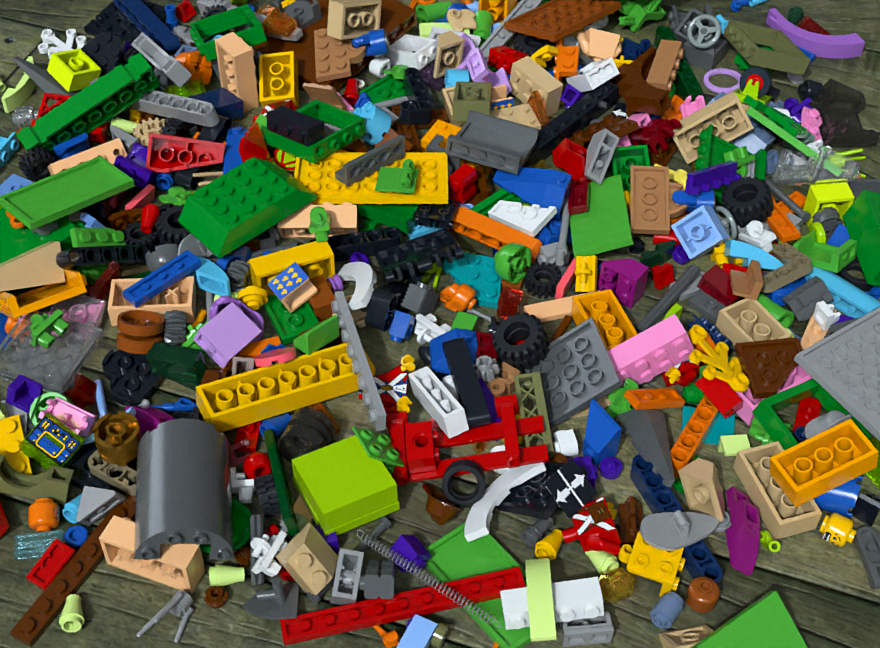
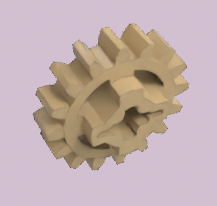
M156 117L155 120L151 118L148 121L142 120V124L137 123V127L133 128V136L139 139V144L148 147L149 133H162L163 130L161 128L162 126L165 127V119L159 121L158 117Z

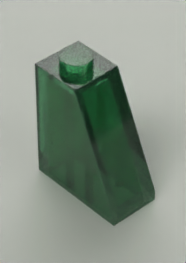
M155 342L146 355V360L152 372L196 391V386L201 384L204 373L208 369L202 351L199 349Z

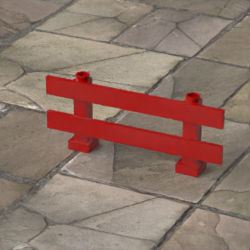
M516 394L494 397L497 417H501L502 422L470 429L450 439L443 431H437L438 443H434L435 448H445L504 439V451L436 461V471L409 473L405 441V424L410 423L407 411L386 414V426L389 435L391 434L390 443L400 454V459L404 464V467L396 465L391 476L398 485L443 478L447 467L461 459L477 463L483 471L549 462L547 444L519 448L518 436L545 432L542 415L516 419L515 415H519ZM458 471L453 476L470 474V472Z

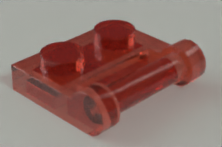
M111 260L104 273L92 286H88L86 289L87 292L85 293L89 303L93 306H97V303H102L107 299L112 279L122 278L120 273L121 266L117 262Z

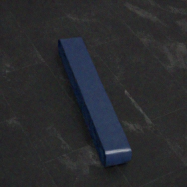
M113 0L117 8L167 54L179 50L181 45L177 36L141 0Z
M640 454L636 455L632 460L630 478L652 514L676 512L678 510L685 512L671 489L662 484L663 477L652 471L653 464L645 462ZM703 539L684 547L681 557L686 558L684 565L693 579L704 576L710 577L719 586L723 571Z

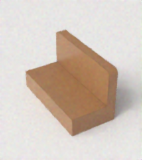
M751 260L746 273L731 269L729 275L733 295L757 300L764 284L759 261Z

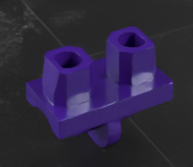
M790 97L785 100L784 109L790 112V116H792L794 121L801 124L802 108L805 106L812 109L809 105L812 100L808 97L798 104L799 101Z

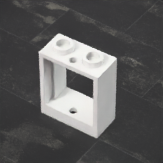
M406 34L390 46V52L386 56L390 59V65L392 66L400 64L406 65L408 68L413 67L420 70L435 59L437 40Z
M607 58L591 62L578 70V75L569 76L566 80L568 84L577 90L585 92L597 88L619 74V71L613 59Z

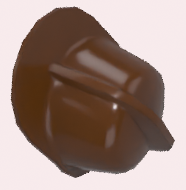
M424 484L422 486L428 494L425 511L430 514L431 519L442 526L446 521H452L459 510L463 511L462 507L450 502L445 497L442 489L431 484Z

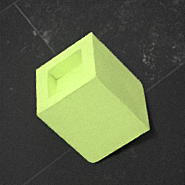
M747 434L720 436L717 446L718 452H724L725 456H737L738 451L751 448Z

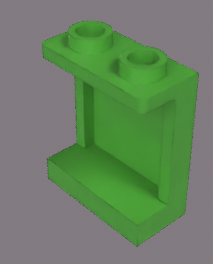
M814 230L793 245L794 248L811 259L813 267L835 273L842 270L856 257V240L849 239L840 247L818 243L816 241L817 231Z

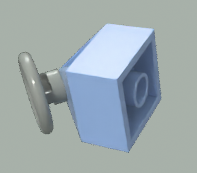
M702 205L671 225L690 259H698L713 250L714 247H718L729 240L730 237L732 240H735L737 237L736 222L732 214L723 206H716L714 211L711 205ZM722 212L726 218H722L717 213ZM729 223H730V226H731V235H730V232H729V229H728V228H729Z

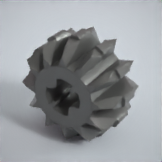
M243 260L231 262L226 273L230 281L231 292L240 291L251 286L252 280L249 263Z
M178 310L166 311L164 314L163 341L165 344L173 346L182 345L186 336L185 313Z

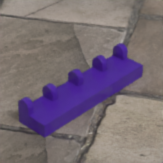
M728 161L687 173L685 193L698 195L701 191L708 192L711 188L717 189L722 184L730 185L732 181H737L739 178H742L741 174L736 173L738 162Z

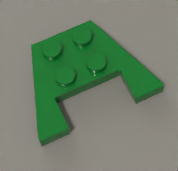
M749 95L743 100L752 108L770 117L769 120L781 126L782 129L793 137L808 138L811 134L809 130L792 118L772 107H768L763 102L756 101Z

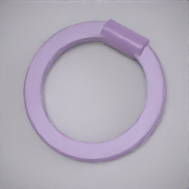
M726 68L713 69L704 75L703 83L712 92L718 94L725 92L728 94L740 87L741 74ZM715 74H727L736 78L738 84L729 88H721L711 84L709 78Z

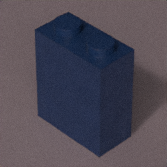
M224 87L187 97L211 103L218 115L231 118V120L243 117V100Z

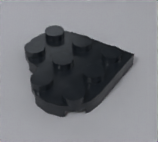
M105 31L93 38L81 50L102 69L100 78L112 71L122 61L123 58L121 56L125 46L123 40L118 35Z
M111 350L104 357L102 365L105 378L110 380L109 386L112 399L121 405L138 406L155 391L171 368L172 360L153 353L133 354L122 350L116 352Z

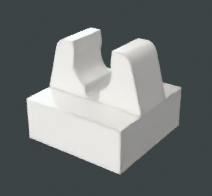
M821 301L816 303L813 318L825 331L839 320L841 313H833L835 306Z

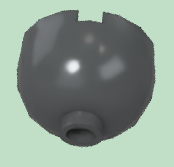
M159 245L155 247L156 251L150 253L149 250L146 253L145 260L149 272L152 273L178 256V245Z

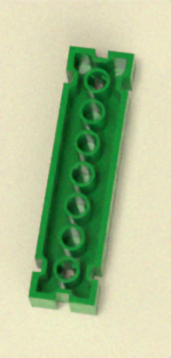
M139 52L131 56L126 65L116 66L112 71L101 76L97 81L86 86L76 95L69 97L61 105L54 107L43 117H39L35 121L36 125L33 127L21 129L16 136L27 151L30 148L34 150L36 146L38 149L40 146H43V148H47L54 155V146L85 132L88 135L142 99L143 94L146 92L151 93L161 85L152 67Z

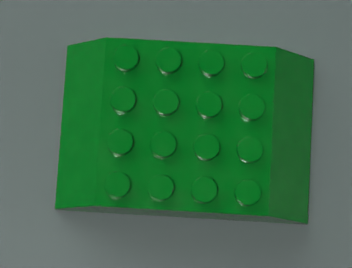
M252 157L190 194L178 222L220 259L317 199V195L276 163Z

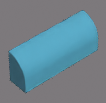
M813 267L810 273L804 275L807 281L815 276L822 279L834 298L829 304H833L836 309L849 317L859 318L880 307L879 300L831 271Z

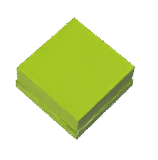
M356 435L292 459L293 485L315 523L320 525L325 536L335 531L336 535H340L400 510L396 482L382 461L369 458Z

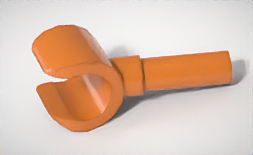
M380 625L372 626L382 637L386 648L399 644L397 640L398 635L395 630L387 633Z

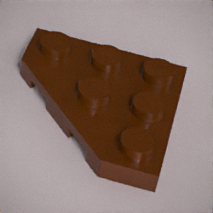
M611 114L605 116L603 121L599 123L595 122L588 125V128L585 130L574 132L573 136L568 139L580 146H584V142L590 143L593 134L605 128L616 136L622 137L638 129L639 126L637 121Z
M797 337L735 344L734 349L743 373L750 381L748 386L753 399L768 398L777 394L798 364L794 361L796 354L803 351Z

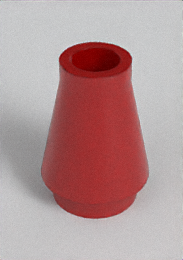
M351 78L347 80L343 98L351 106H354L360 95L357 80Z
M146 204L142 208L140 227L142 232L151 233L157 222V217L161 216L160 208L157 205Z

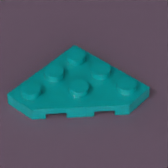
M464 252L465 258L456 260L455 256H453L454 262L451 263L444 257L442 269L447 274L450 273L459 285L465 283L476 291L475 299L478 306L498 309L501 278L495 271L493 257Z

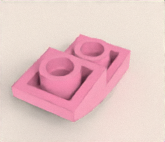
M804 106L801 114V125L815 136L814 142L819 139L822 140L819 127L823 122L819 111Z

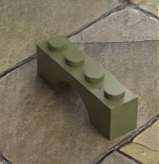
M0 455L1 493L30 499L50 498L55 503L61 505L67 503L72 489L74 470L51 465L44 473L26 475L13 469L8 464L5 456Z

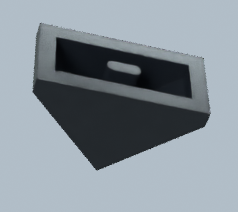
M867 490L861 492L851 512L853 513L852 516L872 527L880 513V497Z

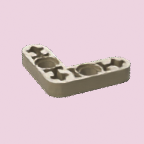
M788 243L774 245L772 249L773 257L778 259L783 266L762 276L764 284L761 292H773L810 273L813 270L811 259Z
M98 450L89 457L88 466L93 475L128 495L136 496L137 471L128 466L120 467L117 464L104 461L100 457ZM119 470L123 472L117 478L110 476L114 471Z

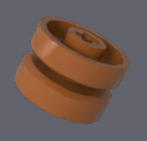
M129 310L118 315L117 329L119 332L117 333L116 346L120 350L133 354H151L163 349L162 332L164 331V317L161 314L147 310Z

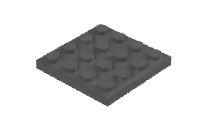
M592 317L551 342L550 346H548V354H544L545 359L543 361L539 360L537 366L532 365L531 369L528 370L525 368L526 373L540 371L550 429L588 407L591 400L595 399L598 401L624 385L599 327Z

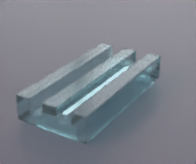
M63 530L15 535V551L13 554L15 560L42 557L48 549L45 546H50L55 538L64 543ZM36 548V549L22 550V551H21V549Z

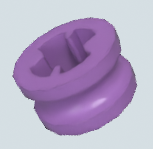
M337 274L333 275V278H326V282L329 281L332 286L333 294L337 290L343 291L342 281Z

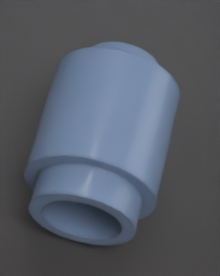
M674 592L663 594L650 612L653 624L659 628H670L683 610V599Z

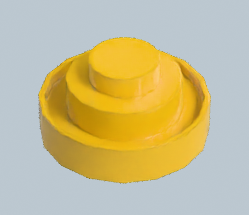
M248 286L238 292V300L242 301L248 308L258 310L259 307L268 302V292L258 286Z

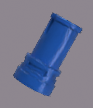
M168 4L165 6L166 26L173 31L174 26L177 27L180 24L176 16L175 5Z

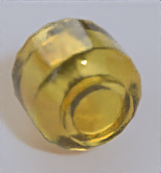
M615 568L602 574L599 578V584L603 600L615 604L629 598L634 590L635 582L633 576L622 568Z

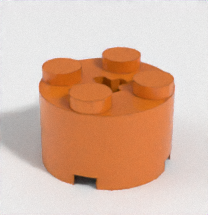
M199 51L182 52L175 57L192 74L189 81L182 85L183 87L203 86L210 82L212 64L206 60L205 56L201 57Z

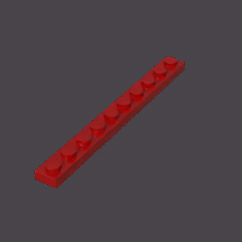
M519 566L444 583L440 592L443 591L445 585H448L443 594H446L448 588L451 587L450 592L447 594L448 597L452 590L455 589L451 599L459 592L454 601L450 600V597L447 598L446 595L439 593V590L436 591L435 588L428 586L394 594L392 599H381L378 597L377 599H369L297 615V618L280 620L283 643L286 646L414 617L415 614L421 616L461 607L458 604H461L464 597L466 599L462 606H465L468 599L470 601L467 605H470L471 602L475 604L501 598L500 591L526 586ZM462 594V598L458 601L457 604L456 601L458 600V597Z

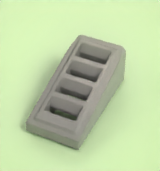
M114 125L110 126L113 140L120 138L127 155H129L133 145L136 142L139 143V139Z

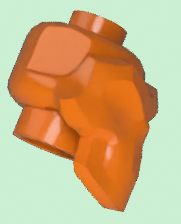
M455 282L453 285L442 290L439 295L440 301L445 303V308L454 312H463L467 308L471 310L477 302L475 299L476 291L465 283L459 285Z

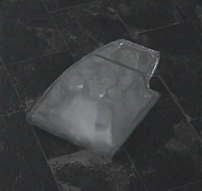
M79 294L55 303L47 315H52L57 309L63 312L62 318L69 324V330L63 336H60L55 331L50 333L56 339L49 349L44 348L40 344L36 347L30 344V341L33 340L31 335L33 331L29 328L32 325L30 317L33 314L42 316L44 313L33 311L23 315L0 344V378L13 382L22 374L42 384L43 391L64 393L65 390L69 389L81 367L104 336L103 329L99 327L104 316L106 301Z

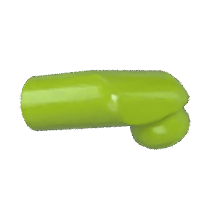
M765 529L763 531L760 530L762 547L766 551L778 552L780 550V543L774 540L769 531Z

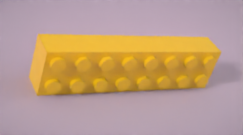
M343 343L316 351L311 355L306 354L295 357V359L281 364L275 363L271 366L261 367L196 386V404L204 421L214 425L215 430L222 433L358 391V376L352 371V358H348L347 344ZM365 352L372 375L375 376L376 368Z

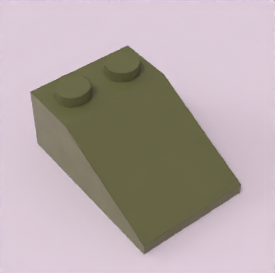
M456 81L453 98V121L465 124L469 110L490 115L492 82Z

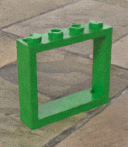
M248 4L190 23V36L201 57L205 56L207 61L217 58L215 40L204 43L202 38L234 27L248 24L250 28L235 34L241 37L249 46L267 41L262 24Z
M317 99L295 111L342 129L307 147L267 130V126L264 127L266 144L313 164L366 135L365 118Z
M814 379L761 400L752 411L774 442L779 441L784 451L799 443L775 411L815 395L827 412L837 410L845 415L850 414ZM852 416L851 420L857 425V427L862 431V433L867 437V439L870 440L873 436L855 417Z

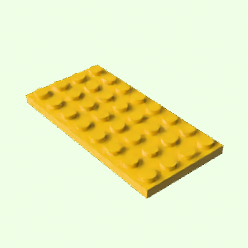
M335 152L316 164L296 156L294 178L317 195V199L311 202L314 204L322 205L324 202L342 205L344 202L359 205L448 204V156L445 154L446 152H405L404 157L385 166L402 168L403 162L406 159H411L414 163V169H418L414 194L375 191L379 170L350 186H346L335 178V172L343 168L344 164L367 152Z

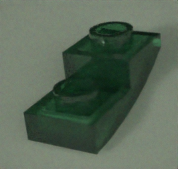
M675 240L657 243L655 250L641 253L640 263L648 266L649 270L655 265L666 263L672 258V252L676 244Z

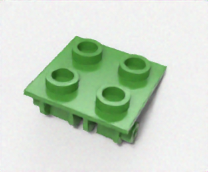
M406 159L402 164V168L380 167L375 191L414 194L418 169H414L413 161Z
M352 427L369 458L382 461L390 475L394 472L396 465L404 467L400 454L393 448L390 443L391 440L387 435L383 433L377 434L366 428Z

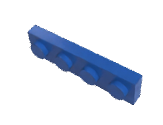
M187 250L122 291L123 297L137 308L202 266L201 260Z

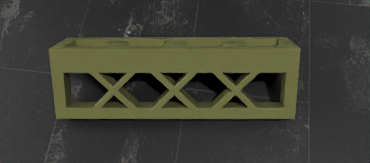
M540 371L514 375L521 418H525V413L528 414L526 418L542 415L545 432L541 433V435L538 433L531 434L530 438L528 435H524L525 446L530 447V443L536 437L542 441V445L547 444L548 457L551 460L554 456V448ZM531 380L532 387L527 392L520 387L519 381ZM527 398L535 401L536 406L532 411L523 406Z

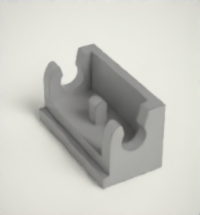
M609 611L604 612L602 617L558 622L562 647L611 643L614 628Z

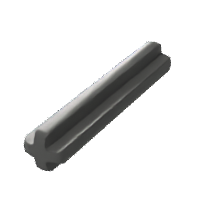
M254 514L250 517V542L255 537L262 538L264 534L263 515ZM250 545L252 569L258 558L252 556L254 549ZM251 571V584L254 586L263 585L264 573L260 572L256 575Z

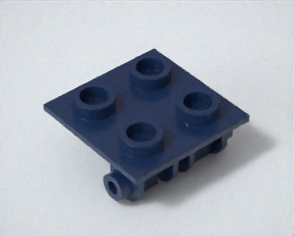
M625 38L622 41V52L615 59H620V55H624V60L634 61L650 48V40L643 39L641 44Z
M694 314L692 315L696 320L688 324V331L693 325H699L709 333L715 344L720 341L724 342L730 350L735 352V349L731 346L733 342L727 336L720 333L716 325L711 321L709 322L704 316L699 318Z

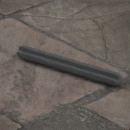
M694 264L690 265L636 325L637 333H641L654 325L697 277L700 270L699 267Z

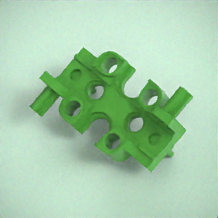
M617 0L621 2V9L619 11L622 14L628 15L619 17V25H628L632 32H637L644 21L652 19L657 21L666 14L660 6L662 0Z

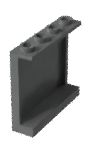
M469 110L467 122L457 135L450 134L448 136L445 154L518 174L536 146L539 129Z

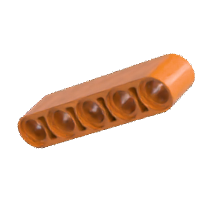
M459 207L452 219L454 221V227L452 228L454 231L499 250L508 243L525 245L531 250V263L535 262L540 253V246H543L540 240L466 207Z
M705 395L671 449L674 477H680L678 470L695 459L718 418V409Z

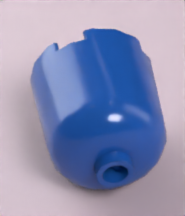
M863 475L814 498L819 509L830 513L836 512L851 519L853 513L848 512V510L855 507L861 485L856 483L857 481L862 482Z

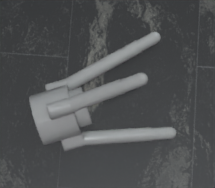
M178 590L167 605L136 636L141 637L168 612L177 617L183 614L184 616L174 639V642L178 643L187 620L193 612V609L190 607L193 603L192 597L185 591Z

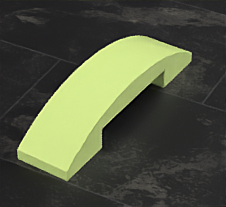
M29 56L26 61L34 64L33 58ZM25 72L16 88H8L1 98L5 113H9L22 105L32 94L36 86Z
M550 558L525 560L531 642L557 640Z

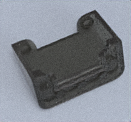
M830 78L812 99L810 106L819 111L823 122L819 127V132L824 146L869 148L880 139L877 131L872 129L869 131L863 130L858 116L860 111L866 106L865 97L862 92Z

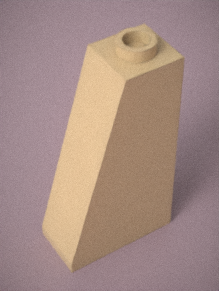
M49 241L0 263V292L65 282L64 269L60 268L56 262V256L61 252L60 241Z

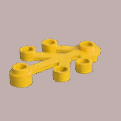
M693 325L688 332L691 343L699 344L709 356L694 349L688 356L689 360L694 364H699L701 361L708 364L702 371L706 379L713 380L716 377L729 383V386L734 391L745 392L750 381L742 373L737 357H732L728 362V345L720 341L713 350L705 340L707 337L706 330L699 325Z

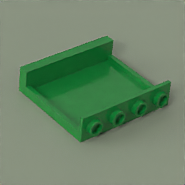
M712 124L705 130L703 129L699 134L698 139L700 142L697 149L698 157L695 163L696 171L724 163L723 153L738 148L713 135ZM760 149L754 154L756 159L755 177L759 178V180H765L767 151ZM722 184L717 189L711 188L715 191V201L721 204L722 191L727 186L725 184Z

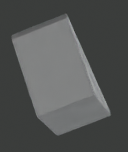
M84 486L76 520L81 524L90 526L124 501L126 497L114 490Z

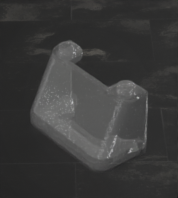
M819 146V154L815 157L810 156L809 160L793 154V151L789 149H782L772 175V182L778 186L850 182L857 178L861 164L826 146Z

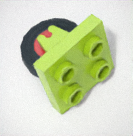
M754 66L748 68L740 77V87L733 91L742 104L745 103L743 101L745 97L749 95L756 101L759 100L768 105L772 97L765 94L771 88V76L762 67Z

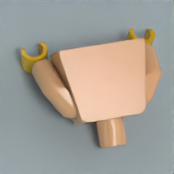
M584 27L582 30L572 33L577 38L582 53L595 61L607 58L615 59L622 52L623 38H620L618 34L589 28L584 33Z

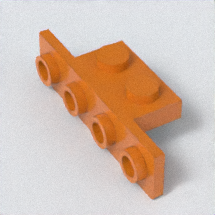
M563 37L556 42L559 54L555 56V64L557 66L553 68L554 77L562 82L563 76L578 75L580 52L579 46H565Z

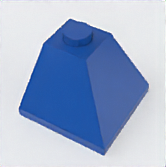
M454 328L430 340L431 371L450 374L442 342L461 337L465 340L472 364H475L477 352L476 331Z
M595 399L590 401L582 452L584 457L590 456L592 464L597 467L604 458L617 456L622 428Z

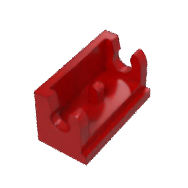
M703 376L695 382L697 388L703 392L725 419L743 408L742 399L725 381L716 377L713 380H708Z

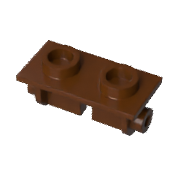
M633 496L628 497L624 504H619L621 544L634 545L643 520L642 505H639V502Z

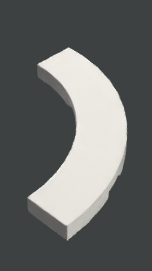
M365 262L344 264L337 274L341 281H356L355 292L348 303V307L351 311L364 308L371 300V295L374 291L373 285L377 283L376 273Z
M545 462L511 468L485 489L481 499L472 506L466 519L464 536L467 542L489 534L490 521L493 516L492 510L495 505L499 506L510 494L509 489L546 471Z

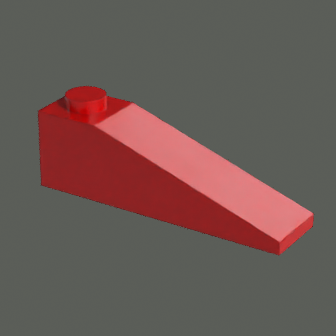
M254 122L249 128V132H246L240 141L238 150L242 162L244 163L252 157L274 162V159L270 158L259 124Z
M150 132L145 168L153 172L167 173L222 163L225 143Z

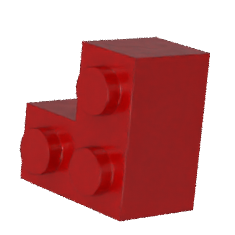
M565 138L552 151L553 164L558 168L568 171V174L572 175L571 181L577 180L578 185L583 184V178H586L584 174L587 149Z

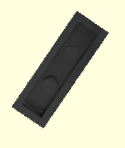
M280 106L266 112L267 130L307 147L324 139V122L285 106Z

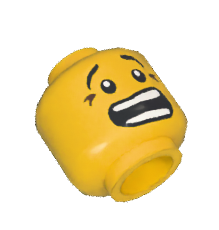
M836 512L830 516L826 514L819 530L822 532L824 540L839 547H843L846 542L852 543L857 530L852 529L854 526L853 520Z

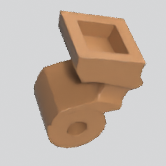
M503 362L501 378L495 377L494 380L487 383V387L493 397L505 396V394L511 395L516 390L514 375L521 374V371Z

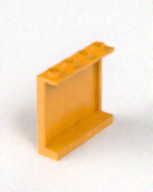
M64 269L65 282L44 285L16 296L2 291L0 292V312L14 319L87 292L85 288L87 286L86 278L78 271Z

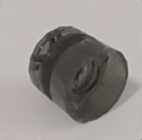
M311 408L298 409L294 412L277 442L278 450L288 462L292 463V459L328 446L335 435V427L332 421L318 410Z

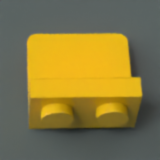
M639 531L626 569L630 573L663 583L659 596L667 594L671 590L676 592L680 580L676 573L677 571L682 572L686 559L681 557L684 547L672 551L657 549L648 544L642 538Z

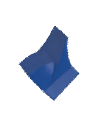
M85 132L54 146L53 154L56 162L90 149L88 135Z

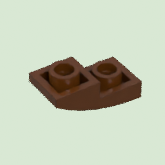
M142 208L128 209L108 215L109 227L116 231H122L125 227H128V224L134 225V221L140 223Z

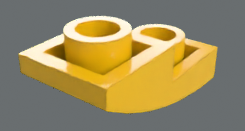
M546 45L536 51L530 58L542 68H546L545 61H549L552 57L558 55V48Z

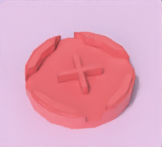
M280 348L259 354L254 357L255 365L257 367L271 366L272 362L281 364L295 359L297 356L296 348Z

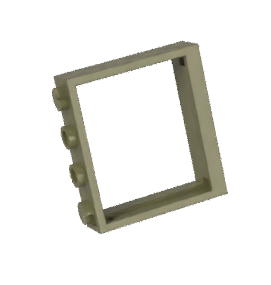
M731 19L724 29L723 35L750 65L804 75L810 59L781 30ZM756 44L770 46L774 51L759 48Z

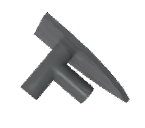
M274 578L271 581V588L257 591L255 596L242 605L248 612L261 618L271 620L297 618L299 585L297 582L282 585L280 578Z

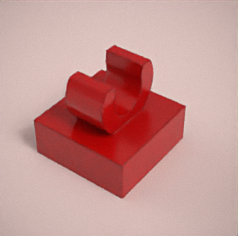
M184 0L175 9L177 18H180L182 22H187L197 14L189 0Z
M665 263L662 266L655 265L650 268L653 271L652 280H654V287L661 290L670 285V283L675 282L672 264Z

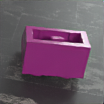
M632 258L603 261L601 263L598 290L611 289L620 304L632 309L644 295L649 267Z

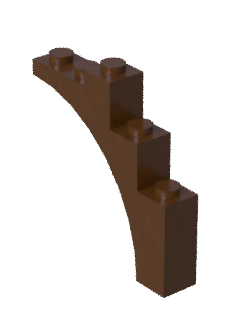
M650 47L630 64L621 65L618 68L619 74L614 76L616 85L620 88L621 96L625 99L627 110L661 116L672 107L667 90L656 88L646 82L656 55V48Z

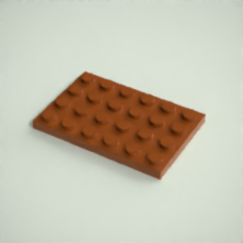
M551 0L504 22V28L513 33H522L525 36H534L537 39L558 42L559 39L570 36L571 33L580 31L583 27L592 25L593 22L602 20L607 15L614 14L615 11L621 9V2L613 0Z

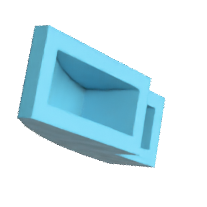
M727 240L725 242L724 256L743 259L742 267L748 268L751 260L759 261L761 270L773 271L783 266L778 259L756 246L736 240Z
M196 255L201 260L202 266L188 274V276H194L195 281L198 283V288L219 296H231L230 281L226 273L212 261Z

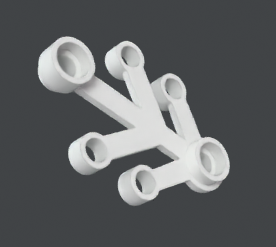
M45 29L41 34L43 43L38 45V49L41 54L48 53L50 60L52 53L74 50L72 47L75 38L78 45L77 49L85 46L87 40L85 36L77 37L75 29H68L66 31L67 41L65 44L55 37V33L51 29ZM53 43L57 47H48V44Z

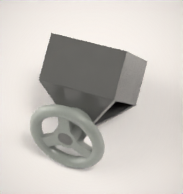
M703 14L695 17L687 29L688 40L683 46L684 55L689 64L710 71L726 56L729 41L721 33V25L714 16ZM710 20L714 23L715 27L703 26L700 21ZM696 24L699 29L692 35L693 27Z

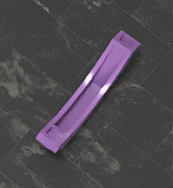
M775 8L769 9L766 18V24L770 28L781 30L795 45L816 54L817 57L836 59L861 56L865 41L856 33L834 36L817 34L801 29L786 20Z

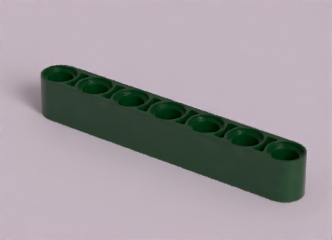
M657 27L654 40L657 50L661 39L677 41L669 27ZM684 55L683 59H680V68L677 70L676 80H673V83L684 101L691 95L692 99L690 102H693L698 95H702L703 90Z

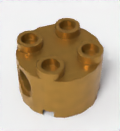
M117 411V414L111 415V413H108L98 419L93 427V437L100 457L104 461L117 464L120 467L128 465L130 461L137 457L138 444L142 438L137 418L130 413Z

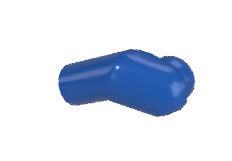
M732 0L730 8L732 11L737 12L741 6L748 5L749 0Z

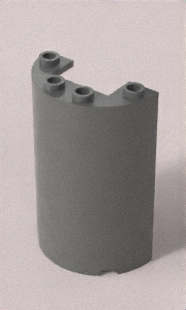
M174 419L158 424V428L153 431L148 430L140 439L137 450L134 559H159L160 544H210L209 560H234L230 444L226 435L215 430L214 425L196 419Z

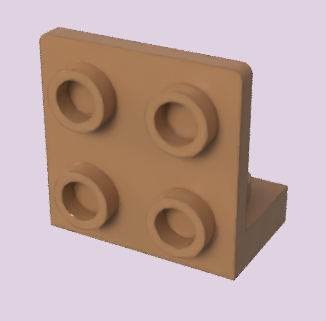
M303 83L302 87L313 101L317 99L346 111L347 106L334 87L318 85L316 83Z

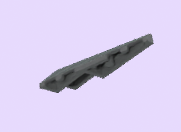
M18 56L12 58L44 93L74 96L82 91L81 89L68 92L49 72Z
M632 409L617 415L614 420L616 423L623 425V433L630 434L632 445L645 462L653 464L652 471L663 477L662 484L671 488L675 478L664 412L656 409Z

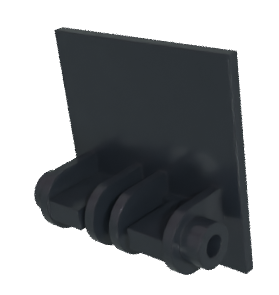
M448 199V204H421L413 214L415 223L433 227L435 220V228H438L440 223V228L449 230L454 227L452 219L459 209L461 202Z

